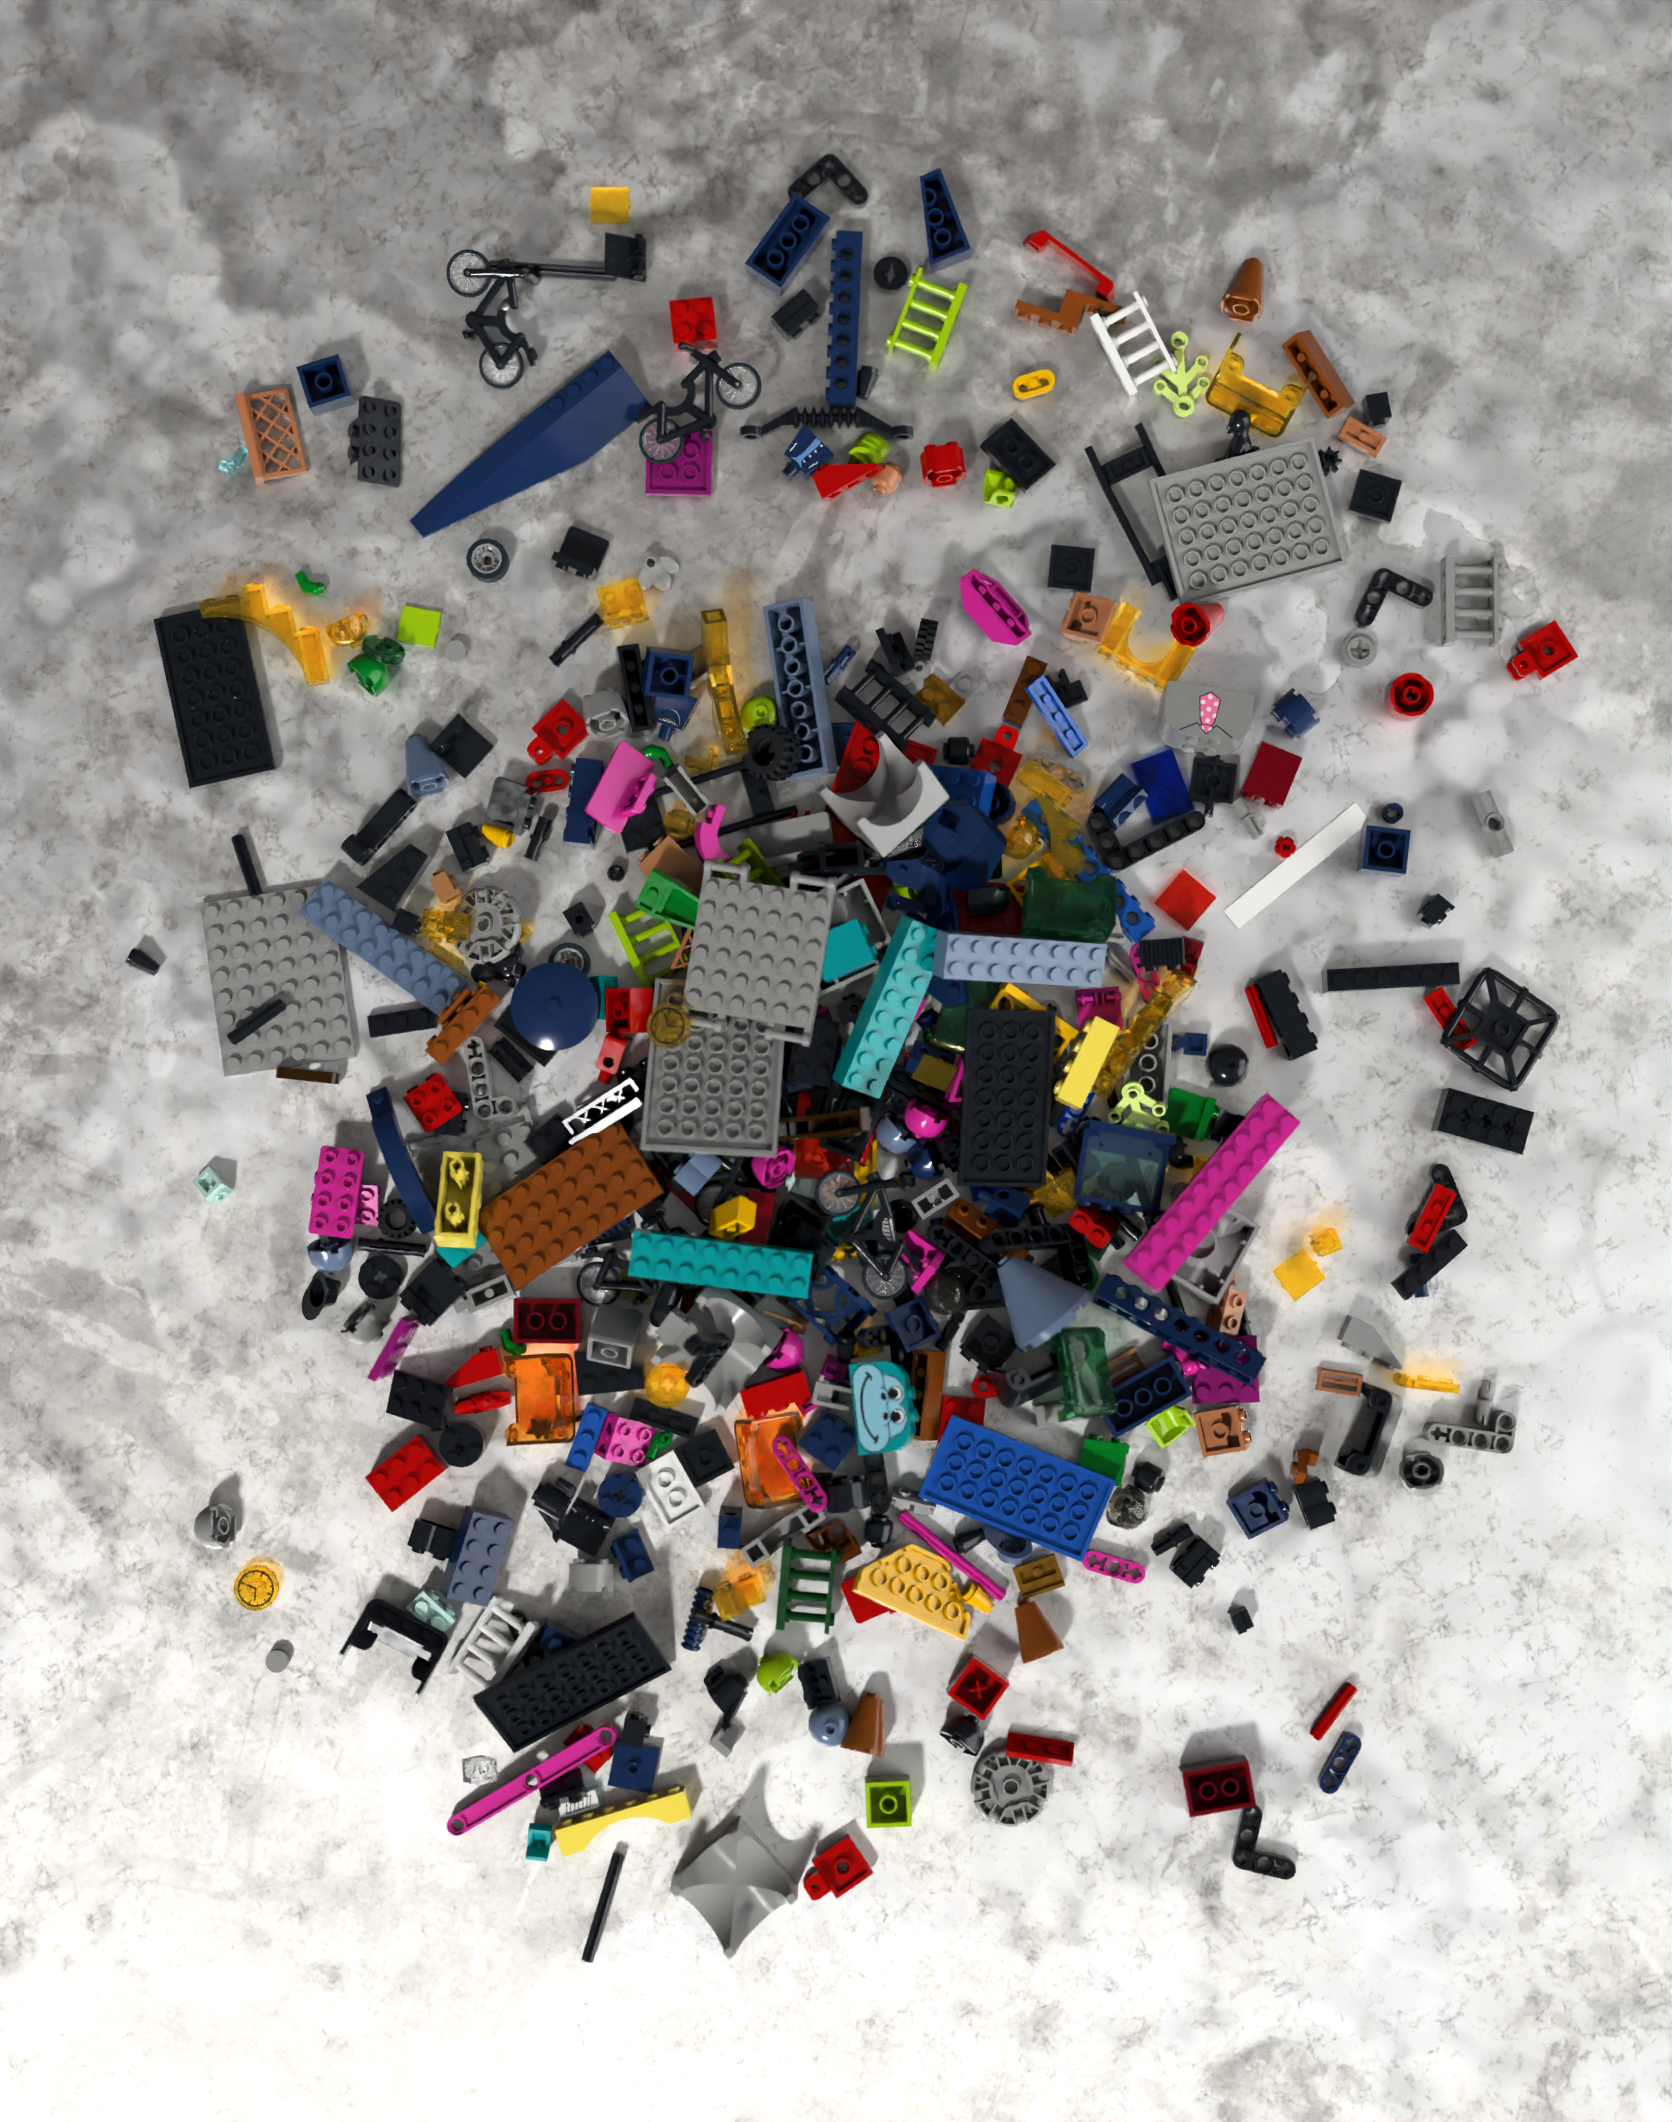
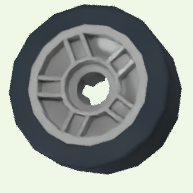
M489 538L480 539L468 549L466 556L467 566L472 575L479 581L485 583L496 582L507 573L509 556L498 541ZM486 557L492 559L490 564H485Z
M563 943L552 950L548 963H565L567 960H572L573 966L588 976L591 969V960L589 954L581 946L575 943Z

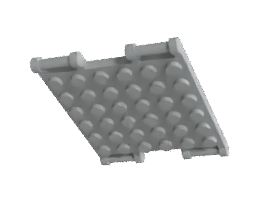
M706 858L681 1007L684 1027L692 1025L715 1029V1032L722 1033L725 1027L726 1015L768 1022L765 1030V1040L772 1041L773 1039L802 1043V1046L809 1047L812 1039L831 924L837 877H829L828 879L801 875L800 872L792 871L790 888L750 883V864H742L741 866L714 862L713 859ZM713 870L740 874V881L712 877ZM799 883L827 887V894L798 890ZM690 1010L715 1013L718 1014L717 1020L692 1017L689 1016ZM678 1019L679 1026H683L682 1019ZM776 1023L805 1028L804 1034L775 1030Z
M527 1102L521 1104L519 1112L515 1116L524 1115L526 1121L498 1130L496 1123L502 1121L487 1123L490 1130L489 1133L449 1145L446 1135L434 1134L412 1142L405 1141L415 1168L436 1207L438 1205L441 1177L440 1168L443 1152L445 1151L481 1154L484 1162L481 1208L543 1167L540 1161L523 1143L537 1130ZM437 1142L441 1144L442 1148L413 1156V1150ZM435 1230L429 1233L437 1258L441 1260L444 1258L436 1250L438 1246L434 1239ZM487 1241L455 1269L451 1268L450 1270L456 1276L459 1274L464 1279L482 1274L483 1281L467 1285L469 1289L491 1281L492 1278L489 1271L503 1266ZM576 1252L567 1257L566 1259H564L563 1261H561L560 1263H558L557 1265L566 1262H577L578 1258Z

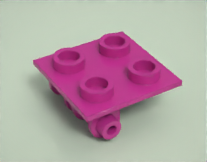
M1119 986L1075 990L1079 1034H1082L1080 1031L1085 1021L1095 1016L1120 1027L1119 1030H1123L1120 1004L1122 997L1121 992H1119Z
M361 1183L355 1224L379 1225L376 1217L379 1215L377 1213L379 1210L378 1195L381 1193L380 1186Z

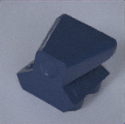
M1121 773L1092 803L1089 809L1094 813L1100 812L1104 814L1115 832L1148 797V794L1143 788L1135 785L1127 776Z

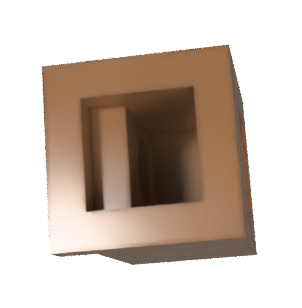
M444 868L435 871L432 874L434 877L429 879L444 905L464 895L461 889L455 888L458 886V883L453 874L448 875Z

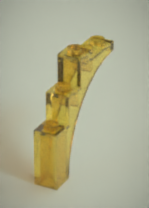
M247 584L246 587L242 588L243 596L241 597L229 595L223 600L210 598L204 600L203 603H199L202 618L227 617L240 619L255 624L274 635L294 655L303 671L308 687L330 684L319 628L306 626L302 627L300 631H296L291 606L286 607L285 604L274 606L273 609H269L264 584Z
M722 608L701 611L702 656L707 668V690L712 701V723L717 736H720L726 756L748 753V744L739 716L732 679L727 619Z
M1029 759L1016 776V780L1030 792L1038 803L1046 820L1050 837L1048 871L1040 890L1032 901L1040 907L1042 903L1047 905L1054 896L1051 893L1054 887L1058 886L1060 888L1067 879V876L1064 875L1065 873H1068L1071 877H1074L1076 873L1078 875L1082 874L1088 866L1085 863L1088 857L1068 843V840L1073 842L1080 833L1078 830L1080 823L1060 809L1061 806L1065 809L1072 800L1070 796L1072 790L1032 759Z

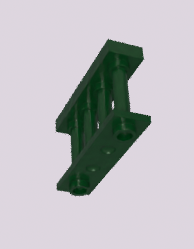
M783 1537L775 1630H784L785 1622L793 1620L825 1623L824 1634H829V1626H834L835 1613L831 1612L835 1564H840L841 1550H836L837 1542L832 1541L831 1552L796 1549V1546H792V1538ZM804 1558L831 1561L830 1573L794 1570V1567H790V1560ZM793 1579L829 1582L828 1593L794 1591L792 1588H788V1582L793 1581ZM792 1599L826 1602V1614L791 1611V1609L786 1608L787 1601L791 1602Z

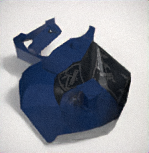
M966 800L945 801L886 857V876L895 884L923 891L925 900L921 902L893 894L891 896L888 895L885 907L892 911L898 909L921 917V922L934 924L945 913L947 886L957 891H969L987 886L1006 848L1007 841L1005 835L983 811ZM879 862L878 867H882V862Z

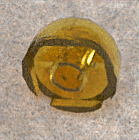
M362 610L324 628L327 636L336 646H350L352 650L363 645L362 640L368 636L370 624L367 615Z
M1021 814L1015 820L1018 822L1017 826H1014V828L1011 826L1006 835L1007 843L1003 854L1013 859L1027 858L1032 852L1036 854L1042 843L1039 841L1040 831L1037 824Z

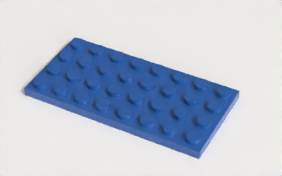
M951 1413L919 1489L918 1497L1082 1562L1115 1486L1116 1479Z

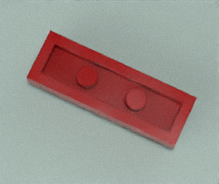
M1439 987L1421 1000L1443 1032L1456 1008L1444 989ZM1462 1018L1451 1034V1037L1472 1033ZM1470 1038L1452 1043L1465 1051L1477 1043V1040Z
M1435 1183L1406 1243L1427 1253L1457 1193Z
M1008 1732L1005 1756L1072 1767L1073 1742Z

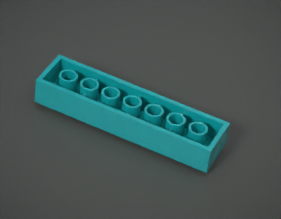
M905 915L901 916L832 1076V1079L840 1085L878 1099L880 1098L933 976L932 968L936 936L939 929Z
M636 1228L633 1231L628 1276L807 1299L814 1251Z

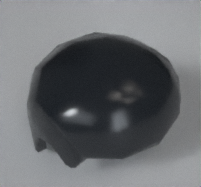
M1180 1135L1176 1136L1175 1145L1170 1146L1168 1161L1177 1169L1193 1168V1156L1185 1154L1184 1149L1188 1145L1183 1142V1138Z
M905 1199L892 1200L890 1206L893 1212L892 1224L894 1231L905 1233L910 1228L913 1229L918 1221V1212L912 1203Z

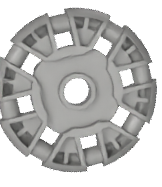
M485 886L482 889L480 887L472 889L461 898V903L454 908L450 923L453 929L451 934L452 941L460 954L463 953L470 962L476 964L499 962L511 953L510 949L513 945H517L522 931V924H520L519 918L522 915L519 905L502 888ZM499 901L503 902L500 907L497 906ZM468 907L472 908L469 914L466 911ZM511 917V924L507 925L506 918ZM487 919L489 925L488 928L483 931L481 928V924L483 920ZM504 938L507 939L503 945L500 943ZM470 941L474 943L471 948H469ZM485 947H488L489 953L485 952Z
M1004 1745V1748L998 1750L994 1748L981 1757L978 1761L977 1769L973 1770L970 1789L975 1797L974 1804L985 1818H990L996 1821L995 1824L1001 1826L1015 1827L1019 1823L1026 1822L1027 1824L1044 1810L1042 1807L1045 1802H1048L1050 1797L1051 1781L1047 1777L1046 1772L1048 1770L1043 1762L1023 1759L1028 1762L1024 1768L1019 1764L1021 1758L1005 1756L1006 1745ZM1007 1757L1008 1763L1000 1765L998 1759ZM986 1769L991 1771L990 1778L984 1776ZM1038 1775L1039 1781L1033 1783L1031 1777ZM1008 1781H1014L1017 1784V1788L1013 1792H1008L1004 1788L1005 1784ZM989 1790L990 1796L984 1797L982 1791ZM1032 1794L1037 1797L1035 1803L1028 1801ZM997 1804L1003 1807L1000 1813L994 1810ZM1022 1808L1023 1813L1014 1815L1013 1810Z

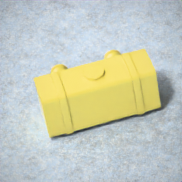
M443 1152L437 1214L434 1224V1239L439 1247L476 1248L479 1209H481L482 1204L481 1188L484 1179V1162L480 1153Z

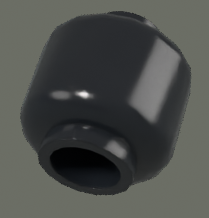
M949 737L947 742H943V760H947L949 765H967L970 762V757L975 755L974 744H970L968 737Z
M1145 1461L1141 1466L1137 1464L1131 1474L1134 1477V1486L1149 1495L1154 1492L1158 1493L1166 1480V1477L1163 1476V1469L1149 1461Z
M872 1514L865 1521L864 1539L871 1543L873 1548H884V1545L889 1544L893 1539V1521L889 1519L888 1515Z

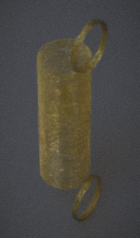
M439 944L433 946L440 952L442 951L446 955L445 958L447 960L445 961L436 953L434 954L435 956L457 970L460 968L462 962L456 955L451 956ZM421 945L419 946V947H421L422 949H424L426 952L429 953V951H428L427 949H425V948L422 947ZM459 970L457 971L458 973L467 978V976L461 973Z

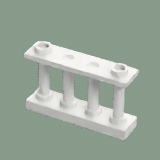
M1137 291L1132 295L1134 302L1111 315L1100 318L1099 314L1096 313L1090 317V322L1129 398L1137 394L1136 388L1139 387V384L1166 369H1169L1171 375H1173L1177 371L1176 366H1178L1174 355H1169L1146 310L1148 303L1144 295L1139 296ZM1139 309L1144 322L1117 337L1109 336L1106 330L1109 328V325ZM1149 329L1154 339L1153 342L1126 357L1124 355L1119 356L1116 349L1119 348L1120 344ZM1159 349L1164 359L1163 362L1135 377L1134 375L1130 377L1127 371L1130 364Z
M502 1595L490 1598L488 1607L484 1606L483 1614L460 1650L450 1658L447 1664L449 1666L446 1670L448 1675L456 1674L460 1671L482 1687V1691L513 1674L543 1626L537 1621L523 1623L500 1605L504 1600ZM494 1614H497L519 1631L520 1636L516 1642H511L488 1625ZM482 1633H485L507 1650L506 1653L508 1655L504 1661L497 1660L476 1644ZM470 1652L495 1669L494 1672L496 1673L492 1680L485 1679L464 1663Z

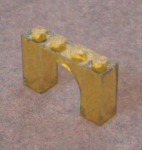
M1122 601L1112 618L1103 644H1097L1094 651L1098 652L1097 655L1101 659L1106 661L1110 659L1116 663V667L1125 672L1129 670L1135 674L1136 679L1144 683L1148 681L1154 685L1153 688L1163 693L1168 680L1178 681L1198 646L1182 645L1175 640L1170 651L1162 660L1155 663L1139 661L1129 650L1128 636L1141 611Z

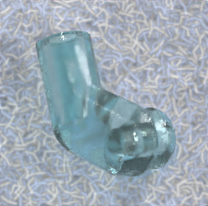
M239 447L230 463L226 460L221 461L218 467L219 471L224 472V475H231L241 467L248 452L244 448Z

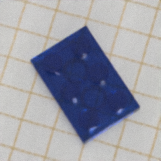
M1172 749L1130 764L1137 785L1148 794L1144 803L1153 826L1195 810L1192 801L1188 800V790Z

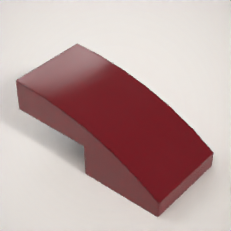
M1183 935L1185 965L1180 966L1181 970L1172 971L1170 980L1191 986L1204 941Z

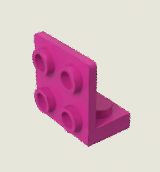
M910 1228L902 1240L905 1242L910 1253L915 1252L921 1261L918 1265L920 1270L913 1276L912 1279L915 1282L911 1287L918 1294L937 1270L947 1253ZM901 1254L900 1258L906 1266L914 1271L908 1258Z
M608 1411L594 1453L608 1461L642 1468L645 1464V1455L656 1427L624 1418L615 1412Z

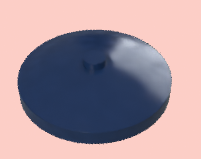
M549 962L532 968L518 981L511 998V1015L519 1033L532 1045L546 1050H565L580 1044L593 1031L599 1016V996L593 982L580 969L565 963Z

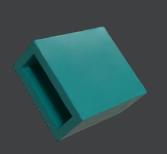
M856 918L829 930L822 972L825 982L830 983L877 962L876 955H878L875 944L869 942L867 935L870 932L865 922H861V920Z

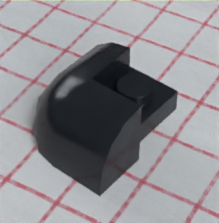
M986 887L967 891L966 906L969 918L987 916L993 918L999 916L1005 911L1010 902L1011 888L1006 887V890L999 891V887Z

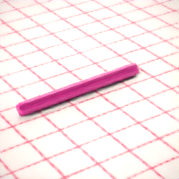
M903 1510L900 1513L898 1521L998 1601L1005 1597L1006 1591L962 1555L958 1554L946 1542L907 1511Z

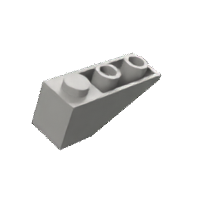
M1347 1316L1337 1337L1338 1340L1342 1341L1341 1346L1351 1351L1356 1348L1362 1351L1361 1356L1371 1361L1377 1358L1382 1361L1381 1366L1393 1371L1394 1368L1402 1369V1365L1372 1325L1353 1316Z

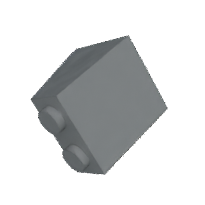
M599 1304L588 1336L586 1360L630 1369L642 1326L643 1313L635 1309L619 1308L612 1304Z

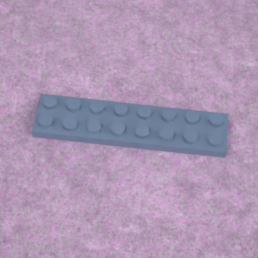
M326 878L298 911L299 915L436 1015H439L446 1006L450 1007L455 1001L453 1000L454 996L468 984L462 977L399 931L392 929L391 925Z

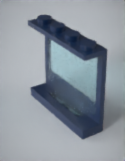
M1092 1119L1085 1121L1072 1200L1079 1201L1078 1205L1087 1207L1097 1204L1100 1205V1209L1113 1211V1208L1122 1209L1121 1213L1134 1215L1135 1212L1143 1213L1142 1217L1156 1219V1216H1161L1164 1212L1160 1210L1169 1149L1170 1146L1175 1145L1176 1136Z

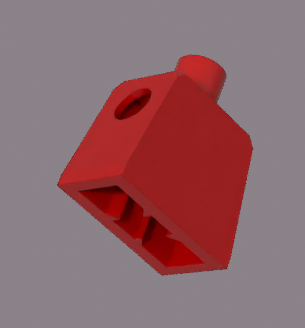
M609 1032L605 1035L595 1066L600 1069L598 1081L610 1084L613 1074L619 1073L632 1038L614 1032ZM608 1057L613 1059V1064L608 1061Z

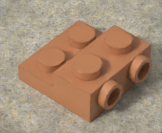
M1076 591L1074 598L1070 600L1068 614L1061 623V633L1066 638L1084 643L1089 641L1102 645L1118 604L1113 600Z
M1240 1403L1193 1413L1203 1457L1243 1451L1250 1447L1249 1443H1252V1436L1250 1430L1245 1429L1244 1422L1247 1421V1414L1245 1408L1240 1407Z

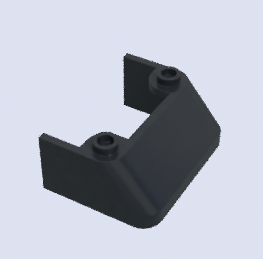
M373 1599L365 1607L339 1652L337 1664L341 1666L351 1647L360 1651H366L373 1646L376 1640L415 1659L411 1668V1674L415 1680L421 1682L412 1701L416 1705L448 1643L447 1635L443 1631L381 1599Z

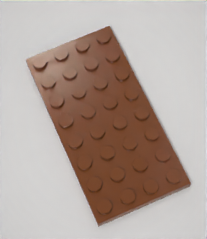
M619 1119L600 1132L591 1133L479 1210L478 1227L515 1288L520 1290L665 1191Z

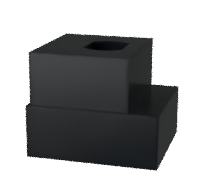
M1245 1606L1227 1612L1235 1631L1239 1635L1247 1632V1629L1254 1627Z

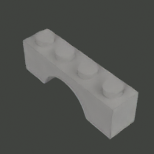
M813 1497L812 1504L817 1503L818 1505H820L816 1498ZM803 1503L741 1545L740 1552L750 1567L754 1568L783 1546V1537L793 1539L803 1532L810 1530L826 1519V1513L824 1510L813 1512L807 1507L806 1503Z

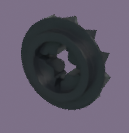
M885 257L875 265L873 271L874 281L880 289L887 290L888 292L898 291L907 281V267L899 258ZM890 267H892L893 274L897 275L893 276L891 282H889L888 276L884 275L889 273Z

